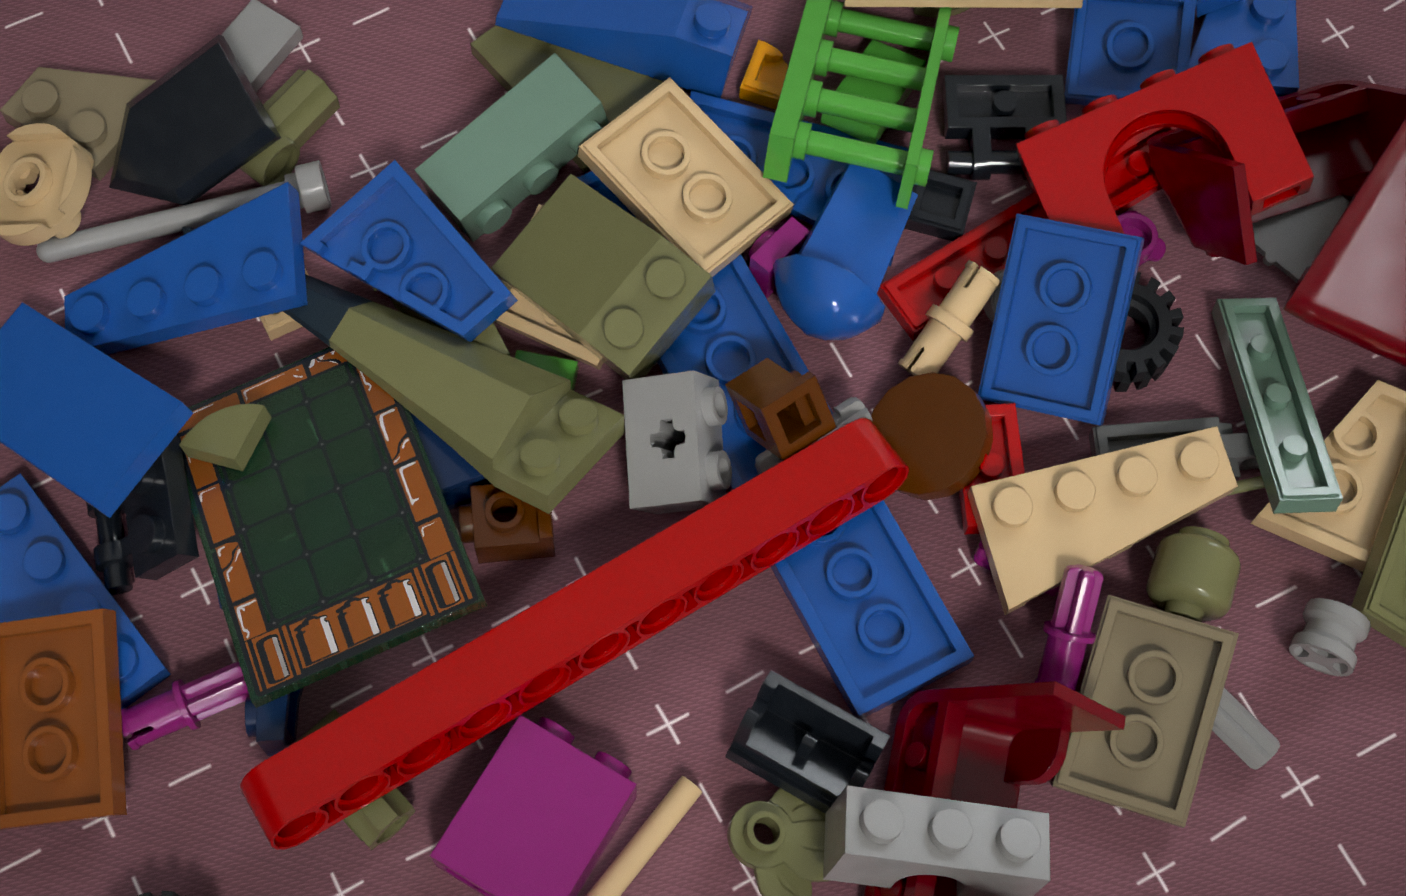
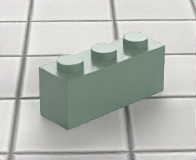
M554 53L414 171L427 192L469 239L474 242L484 233L491 234L500 229L510 218L512 209L530 194L537 195L545 191L555 181L559 170L578 155L579 146L608 125L609 121L602 102Z

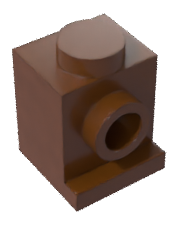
M766 358L725 384L747 435L782 461L800 452L837 428L818 380L810 371L803 375L796 370L788 372L769 358Z
M493 484L470 486L471 504L459 505L460 532L462 544L474 543L479 564L556 557L552 511L548 514L500 490ZM517 511L516 516L509 522H499L493 517L494 513Z

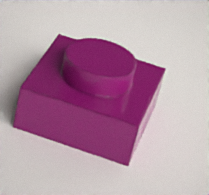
M793 217L777 231L772 228L766 230L755 241L749 251V269L766 298L776 290L773 272L775 260L798 254L810 233L806 227Z

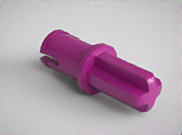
M1079 564L1068 565L1064 569L1052 620L1045 621L1043 624V631L1048 636L1038 676L1034 683L1056 681L1077 692L1076 686L1087 644H1093L1096 638L1095 633L1090 630L1103 583V575L1100 571Z
M234 662L188 683L177 679L172 682L171 690L127 709H121L123 736L132 735L127 741L128 745L132 750L136 751L142 748L143 745L188 726L193 731L201 727L200 720L242 703L246 700V697L254 696L255 691L249 671L242 662Z

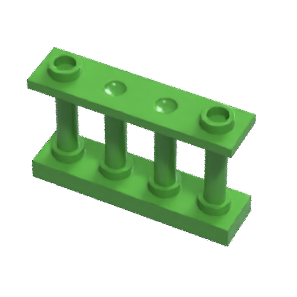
M807 0L769 134L763 178L787 183L793 158L805 160L806 155L902 175L895 207L908 209L913 185L926 187L934 150L922 148L940 62L941 60L952 62L960 27L948 25L952 8H939L936 25L933 28L844 9V2L836 0ZM838 32L929 51L926 67L833 48L834 41L825 40V36L837 37ZM829 71L921 92L917 108L825 89L823 88V82L814 80L815 75L826 77ZM819 112L910 132L911 138L908 151L812 130V124L803 122L804 116L816 118V114Z

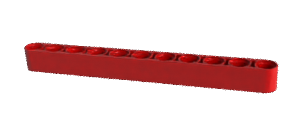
M861 418L852 421L264 760L244 776L240 784L241 792L271 847L276 850L296 847L883 501L904 483L908 477L909 468L870 419Z

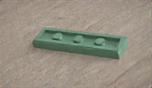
M1217 299L1211 314L1273 514L1336 512L1343 500V496L1277 299Z

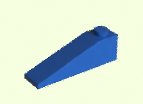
M503 0L496 16L495 25L661 81H665L670 77L679 87L721 98L753 6L736 0Z

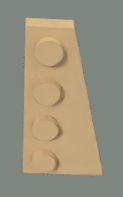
M1216 426L971 486L967 494L1004 615H1007L1042 593L1059 587L1064 569L1068 565L1079 564L1092 567L1107 558L1110 559L1159 530L1162 531L1231 494L1238 485L1218 427Z

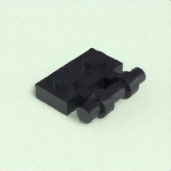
M1063 75L944 76L941 88L945 139H969V151H947L946 173L948 175H969L971 181L990 180L991 174H1022L1023 180H1028L1019 161L1017 150H992L991 139H1022L1023 141L1026 140L1024 135L1027 131L1043 122L1058 120L1060 124L1067 122Z
M177 435L110 518L86 502L88 516L96 521L99 545L93 549L95 567L97 571L103 572L105 587L111 595L127 593L133 589L130 572L132 567H134L135 578L158 580L199 557L182 449L179 446L180 437ZM124 513L126 514V521L128 527V536L126 537L124 533V526L122 520V514Z

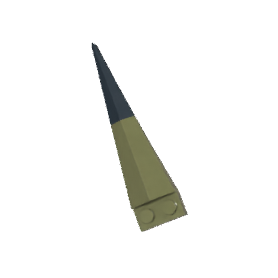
M182 227L184 235L193 231L191 228ZM305 274L308 305L283 311L380 386L453 448L491 484L548 514L625 433L623 414L571 390V380L474 341L468 342L454 333Z

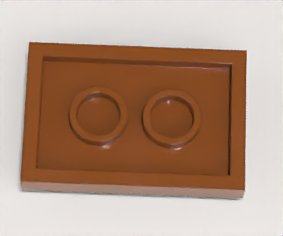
M101 608L0 623V830L127 815L116 611Z

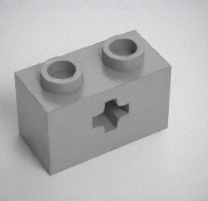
M694 370L622 380L630 509L654 514L698 510L725 495L726 489L731 485L732 468L730 459L723 450L722 425L727 420L728 406L725 393L719 386V380ZM685 440V443L676 445L677 442Z

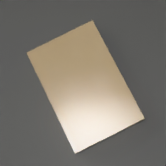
M670 77L579 146L578 157L638 220L662 235L712 275V277L753 245L766 230L774 228L789 216L794 206L770 179L763 178V172Z

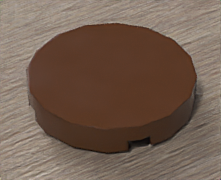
M931 372L908 377L886 392L873 409L871 415L873 424L909 468L907 479L897 491L925 501L950 497L971 484L981 471L978 467L983 462L985 454L989 456L993 443L992 417L984 402L973 389L954 376Z

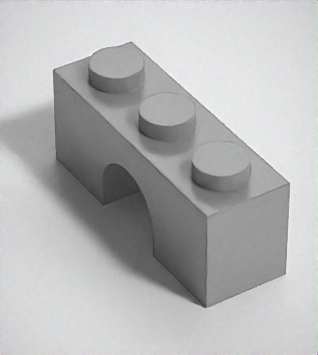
M847 785L825 813L823 880L891 888L896 881L905 877L937 875L956 880V896H1034L1051 881L1049 813Z

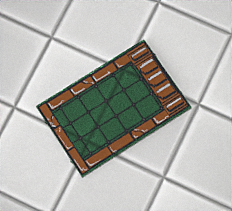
M331 347L188 407L193 414L177 433V436L180 437V443L198 422L208 415L229 406L239 404L264 405L272 417L244 471L187 457L182 450L191 510L251 702L256 708L488 606L411 412Z

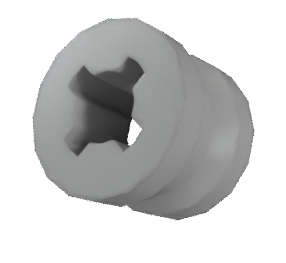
M1324 598L1310 599L1303 611L1305 627L1303 631L1293 636L1289 645L1290 654L1305 666L1316 671L1340 677L1351 675L1357 664V656L1354 652L1357 643L1363 642L1367 638L1371 628L1370 621L1364 614L1344 603Z

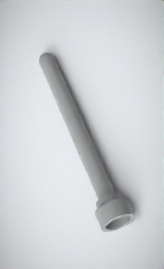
M317 160L295 166V172L284 175L285 181L75 231L67 238L59 239L52 237L45 242L39 243L36 247V253L43 262L53 263L183 231L182 227L198 228L286 182H289L299 192L300 209L305 208L307 213L332 208V203L322 165Z

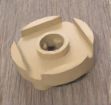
M34 123L19 127L6 135L13 142L7 145L0 153V237L11 244L20 246L39 244L53 236L59 239L67 238L76 231L81 222L80 210L87 199L91 186L92 169L94 166L93 156L71 137L51 124ZM39 177V181L35 188L28 194L25 193L24 189L26 185L35 183L36 179Z

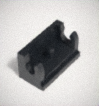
M771 670L764 680L752 708L747 709L725 757L826 813L847 785L864 787L890 736Z

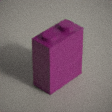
M520 715L430 854V857L436 867L483 896H577L637 798V784L629 780L632 771L625 764L607 753L598 751L595 757L592 758L571 745L575 737L556 722L541 717L537 724Z

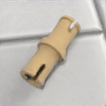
M968 260L965 264V269L940 305L932 304L925 314L929 321L903 359L901 358L897 364L913 376L931 372L938 373L960 340L967 342L974 331L970 328L971 324L996 288H999L1002 284L995 275L982 266L978 269L979 266L975 262Z

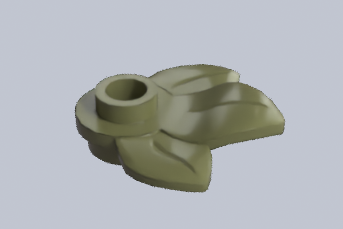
M779 788L769 802L753 801L747 803L732 816L727 830L729 847L742 864L754 870L757 886L762 896H812L811 882L831 881L823 880L825 813ZM756 823L765 824L770 828L773 834L772 844H763L756 839L753 831Z

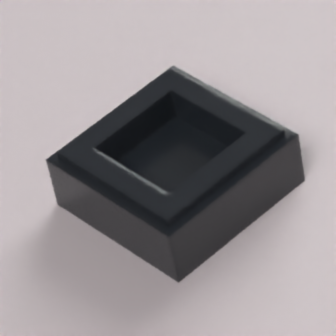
M930 170L926 187L913 186L912 191L918 194V197L904 229L949 241H954L961 237L964 233L977 182Z

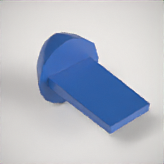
M847 164L798 254L776 259L773 264L776 292L781 307L791 321L808 336L822 340H846L860 335L882 320L885 306L878 297L877 292L918 194L912 191L908 209L895 207L900 183L879 170Z

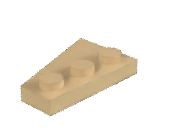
M1380 380L1376 381L1324 440L1343 496V500L1336 512L1273 514L1269 502L1250 524L1364 572L1406 455V391Z

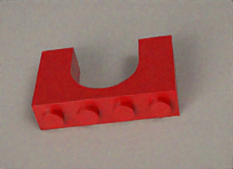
M1252 42L1238 48H1234L1233 44L1218 46L1202 55L1198 59L1199 65L1178 74L1173 69L1158 72L1140 84L1141 90L1117 99L1116 95H1107L1096 99L1082 109L1083 115L1063 124H1060L1058 120L1043 122L1025 133L1024 137L1026 140L1016 143L1019 161L1044 219L1122 234L1125 233L1105 188L1106 173L1111 160L1127 141L1151 129L1176 127L1192 131L1208 140L1218 150L1222 158L1244 163L1251 216L1308 193L1314 174Z

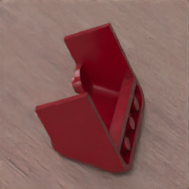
M1347 80L1325 83L1278 97L1314 174V178L1308 193L1251 216L1245 164L1222 158L1218 150L1199 134L1186 129L1176 128L1151 137L1147 141L1150 164L1192 246L1204 250L1207 256L1224 257L1244 265H1249L1257 262L1253 223L1344 194L1354 197L1388 144L1397 126H1401L1400 123L1406 115V89Z
M1056 681L922 690L911 696L899 713L884 790L1017 809L1020 785H1040L1051 780L1059 772L1066 758L1070 732L1124 730L1126 716ZM937 875L909 876L899 879L891 888L866 885L864 896H956V880Z

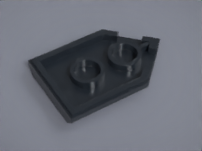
M217 35L126 104L109 188L182 205L191 204L281 138L224 36Z

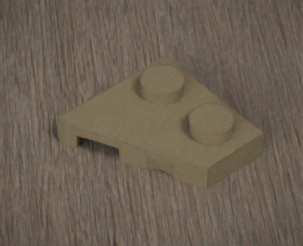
M38 67L0 109V112L6 122L15 128L34 123L51 124L59 128L92 154L94 159L92 176L101 181L114 166L126 104L157 80Z

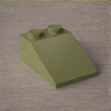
M572 174L566 178L491 267V270L625 380L645 377L716 292L712 275L662 235Z

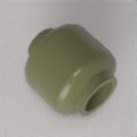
M1196 526L1183 527L1178 533L1164 537L1156 548L1146 584V592L1149 599L1165 612L1199 622L1212 621L1224 617L1231 608L1241 571L1239 557L1229 547V540L1216 531Z

